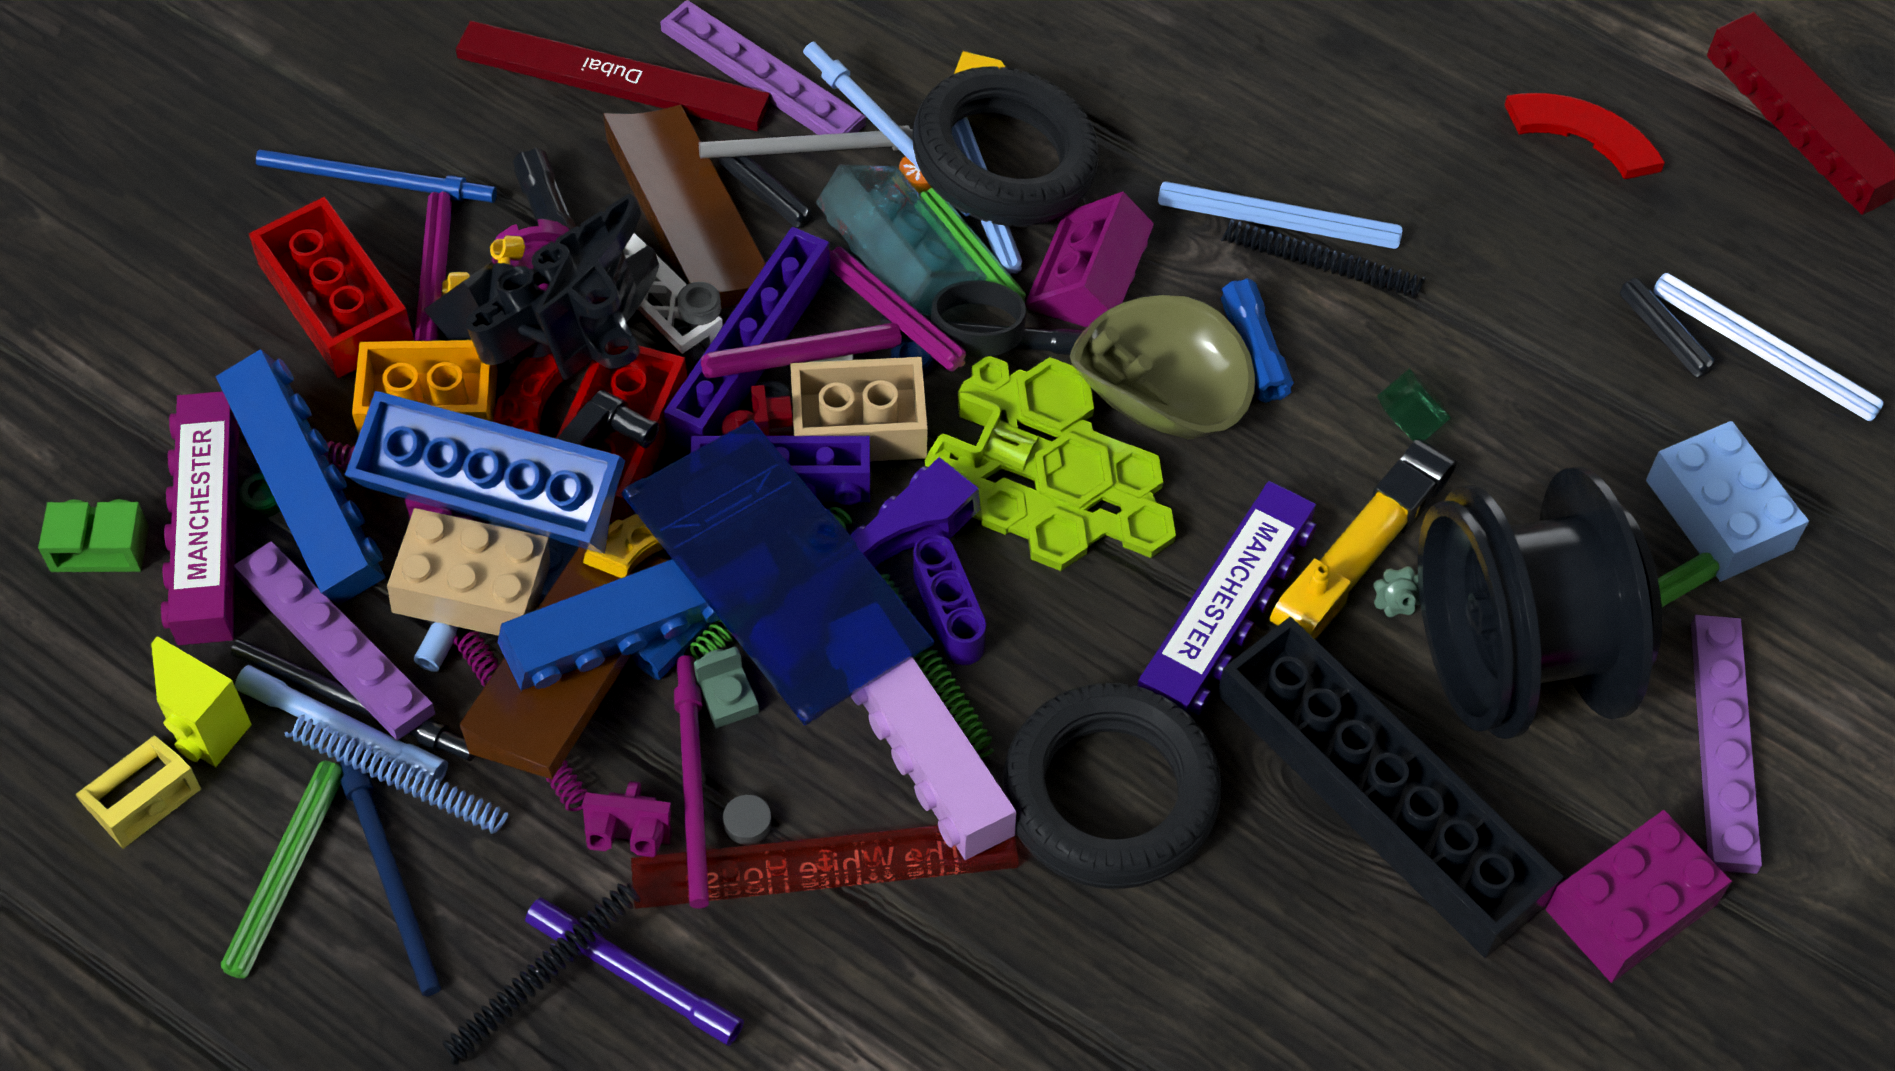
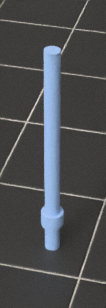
M816 42L809 43L803 53L822 71L821 77L833 89L838 88L919 169L913 150V140L849 77L850 71L839 60L833 61ZM961 212L966 217L970 215V213L965 214Z

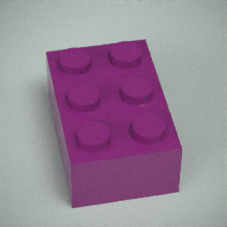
M1662 810L1559 884L1545 910L1602 974L1613 983L1717 906L1732 881L1665 810Z

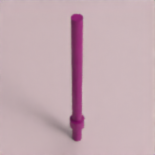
M681 656L677 659L678 687L674 689V708L680 714L689 904L692 908L700 909L709 905L698 712L702 709V691L696 684L695 658L692 656Z

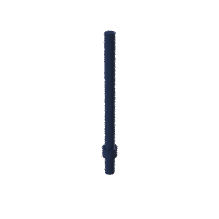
M346 741L345 745L340 751L339 757H341L345 753L349 741ZM354 747L348 756V761L354 756ZM342 760L339 764L344 775L341 779L347 800L354 803L422 996L434 995L441 990V986L371 796L374 787L369 773L363 774L361 768L354 770L352 764L346 766L344 760Z

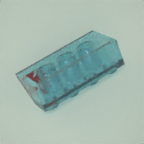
M839 165L816 201V204L827 216L828 223L836 228L848 242L850 250L861 258L874 275L922 315H931L933 299L943 288L962 281H985L988 277L896 166Z

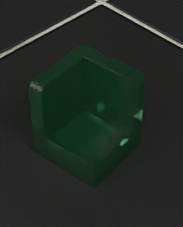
M1410 368L1377 395L1384 411L1413 442L1417 438L1425 441L1451 419L1443 403Z

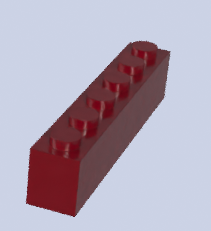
M1754 11L1716 29L1707 53V57L1712 61L1713 65L1729 78L1740 93L1745 95L1762 112L1763 116L1789 140L1793 147L1797 148L1807 158L1817 172L1823 175L1847 202L1861 215H1864L1895 199V153Z

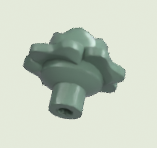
M1409 566L1400 570L1386 569L1383 575L1384 578L1377 580L1373 586L1377 594L1374 600L1375 607L1384 609L1386 616L1389 618L1398 614H1413L1415 605L1420 604L1418 575H1414L1413 569Z

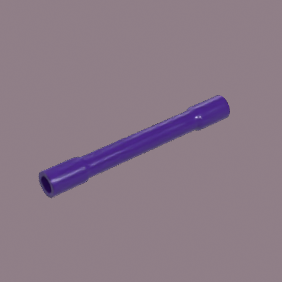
M542 897L535 900L525 918L526 923L557 941L558 937L568 941L565 937V931L574 933L572 924H578L582 927L575 917ZM592 931L596 937V943L591 942L582 934L589 945L588 949L582 948L575 942L581 954L688 1018L694 1026L723 1044L730 1046L741 1032L744 1024L743 1019L710 999L698 996Z

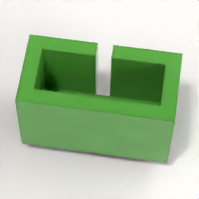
M74 499L65 502H47L38 549L50 572H141L149 525L138 502L117 499L110 502H97V507H91L88 502Z

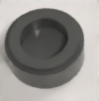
M690 283L684 286L677 296L679 314L687 323L705 325L714 321L721 312L719 291L709 283Z
M754 795L738 796L727 804L723 813L726 834L736 843L742 845L756 844L762 841L770 832L772 824L770 808L760 797Z

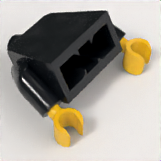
M507 235L504 239H496L490 246V252L492 257L498 260V263L494 264L491 261L471 276L467 272H451L448 274V279L442 282V297L426 307L424 311L442 330L447 339L471 340L465 326V321L474 310L499 295L495 287V280L503 271L514 267L510 265V260L519 261L523 257L525 244L522 237ZM520 352L499 365L505 370L525 355Z

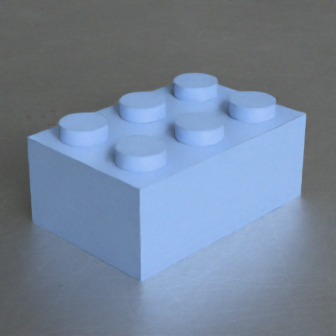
M1733 421L1659 451L1646 479L1649 486L1699 554L1710 553L1714 560L1718 561L1720 568L1717 571L1716 577L1720 582L1794 550L1809 523V520Z

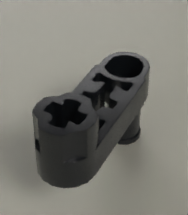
M602 389L585 404L556 439L597 450L611 433L618 432L640 444L641 447L648 448L656 439L660 427L658 422L652 421L628 408L629 405L625 400Z

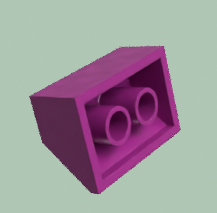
M1124 192L1070 210L1062 216L1025 302L1026 308L1029 311L1088 327L1104 312L1123 303L1129 285L1135 278V270L1141 255L1147 248V240L1154 223Z

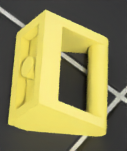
M154 735L76 793V796L121 848L124 849L199 792L201 787L191 767L175 751ZM157 756L166 765L109 809L99 802L101 798Z

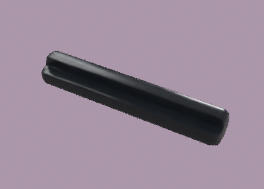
M749 156L719 157L718 161L722 166L794 227L802 228L805 223H809L812 218L810 215L811 208Z
M1634 277L1622 285L1620 295L1695 377L1700 378L1712 370L1715 360L1640 278Z

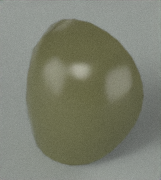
M1159 295L1123 302L1095 319L1076 340L1070 354L1072 366L1111 407L1139 426L1188 440L1218 433L1236 424L1248 411L1254 394L1255 373L1251 355L1238 331L1219 311L1204 302L1186 296Z

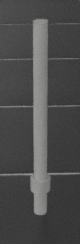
M909 125L899 126L912 139L913 129H910ZM881 131L699 142L700 159L892 147L893 150L899 149Z

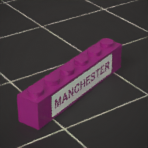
M223 391L177 395L176 413H171L169 416L170 433L172 439L175 440V449L168 450V468L170 475L173 476V486L166 488V503L169 513H172L171 524H166L164 528L166 548L170 551V562L163 563V582L165 588L169 589L168 601H162L161 603L162 624L165 629L170 628L177 645L232 641L234 637L235 569L233 565L236 564L239 424Z

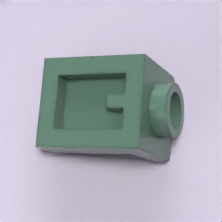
M737 647L727 650L716 649L710 651L694 662L696 684L701 688L702 698L715 729L759 713L758 703L743 671L741 655Z

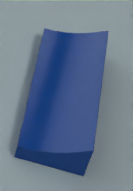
M375 391L345 476L369 489L516 530L546 536L552 540L605 554L613 503L625 460L619 455Z

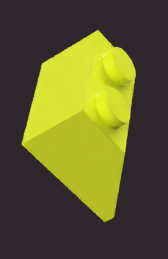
M157 636L151 643L157 702L166 718L163 723L174 734L177 740L174 745L181 754L194 762L201 758L216 767L252 725L235 685L230 678Z

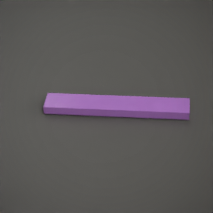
M686 0L660 22L663 33L743 86L770 93V103L816 134L859 132L866 125L865 115L692 2Z

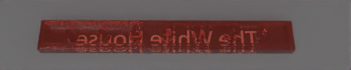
M938 826L706 850L709 901L1018 868L1015 836L964 860L956 846L949 847L946 844ZM687 852L631 858L632 885L641 898V902L634 900L635 909L689 903Z

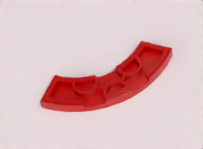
M1522 93L1506 97L1504 106L1518 134L1551 133L1566 137L1574 134L1592 142L1593 148L1614 164L1623 179L1662 172L1665 162L1652 143L1629 122L1603 107L1581 99L1548 93Z
M552 353L541 358L526 357L509 377L510 384L505 390L504 395L500 396L497 400L493 422L540 434V419L546 401L555 388L564 380L561 377Z

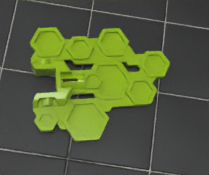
M987 356L972 365V377L963 382L958 392L959 417L984 426L977 445L974 446L943 433L938 436L925 459V466L929 467L940 457L979 488L981 510L973 518L981 520L982 526L1004 535L1011 532L1028 539L1031 560L1059 571L1064 570L1085 556L1088 546L1105 535L1122 541L1124 548L1152 558L1175 542L1176 533L1172 510L1169 507L1156 503L1153 496L1154 493L1162 489L1163 485L1159 456L1093 431L1092 423L1086 421L1093 416L1094 412L1091 387L1072 365L1049 357L1027 372L1019 369L1010 376L1008 363L992 356ZM1017 422L1057 438L1049 441L1019 429ZM1005 469L1033 480L1036 490L1004 477L996 483L986 479L999 470ZM1102 500L1121 508V512L1117 515L1101 508L1094 513L1087 510Z

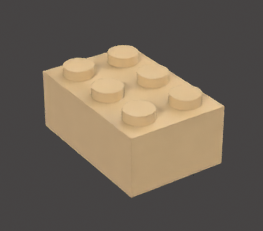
M922 357L790 363L794 436H870V461L926 459L927 417Z
M414 508L387 584L391 611L396 614L499 636L501 623L536 611L550 567L549 537Z

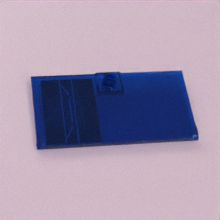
M753 420L748 421L651 476L634 482L621 493L622 497L655 536L803 725H807L819 718L824 712L929 648L934 643L928 632L858 549L853 538L829 509H825Z

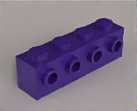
M691 436L690 477L757 441L808 504L813 502H838L844 505H852L858 502H870V436Z

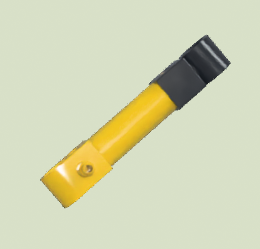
M1417 438L1406 450L1401 460H1398L1377 484L1371 501L1320 560L1314 558L1294 583L1284 592L1271 613L1270 621L1278 626L1291 616L1316 640L1344 607L1349 591L1399 532L1406 533L1427 508L1430 498L1436 497L1445 487L1456 468L1457 461L1424 440Z

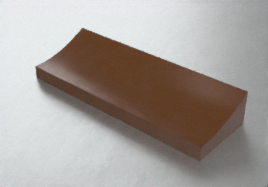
M681 104L645 113H603L607 142L673 271L687 285L693 282H706L713 285L719 291L721 309L738 304L766 263L710 158L700 159L699 142L701 141Z
M579 547L538 609L621 578L584 564L583 561L587 549ZM650 555L641 561L629 575L668 560ZM621 652L605 658L602 664L592 670L580 672L579 669L563 674L556 683L548 687L537 689L535 686H532L522 691L504 657L460 723L469 754L553 779L632 654L622 655Z

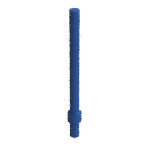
M261 149L256 154V164L258 166L427 193H440L444 191L450 195L451 201L462 202L465 198L494 203L497 197L496 187L469 183L464 177L447 175L444 179Z

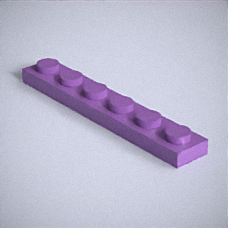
M272 541L233 565L237 577L397 741L435 715L433 703L326 596L320 593V590Z
M1695 615L1691 622L1707 853L1708 857L1722 871L1757 874L1762 866L1741 618Z

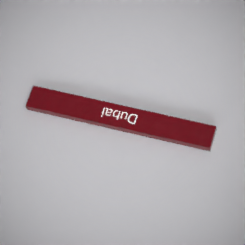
M475 21L469 22L456 47V54L459 59L663 109L681 104L688 115L753 131H758L770 104V93Z

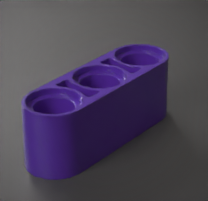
M927 534L921 537L914 546V581L948 659L955 664L971 665L979 661L984 653L985 618L953 544L943 535ZM928 561H938V562H940V564L932 565V564H928V563H926V562H928ZM953 597L957 600L948 602L943 601L942 598ZM969 634L973 637L970 639H961L957 637V635Z

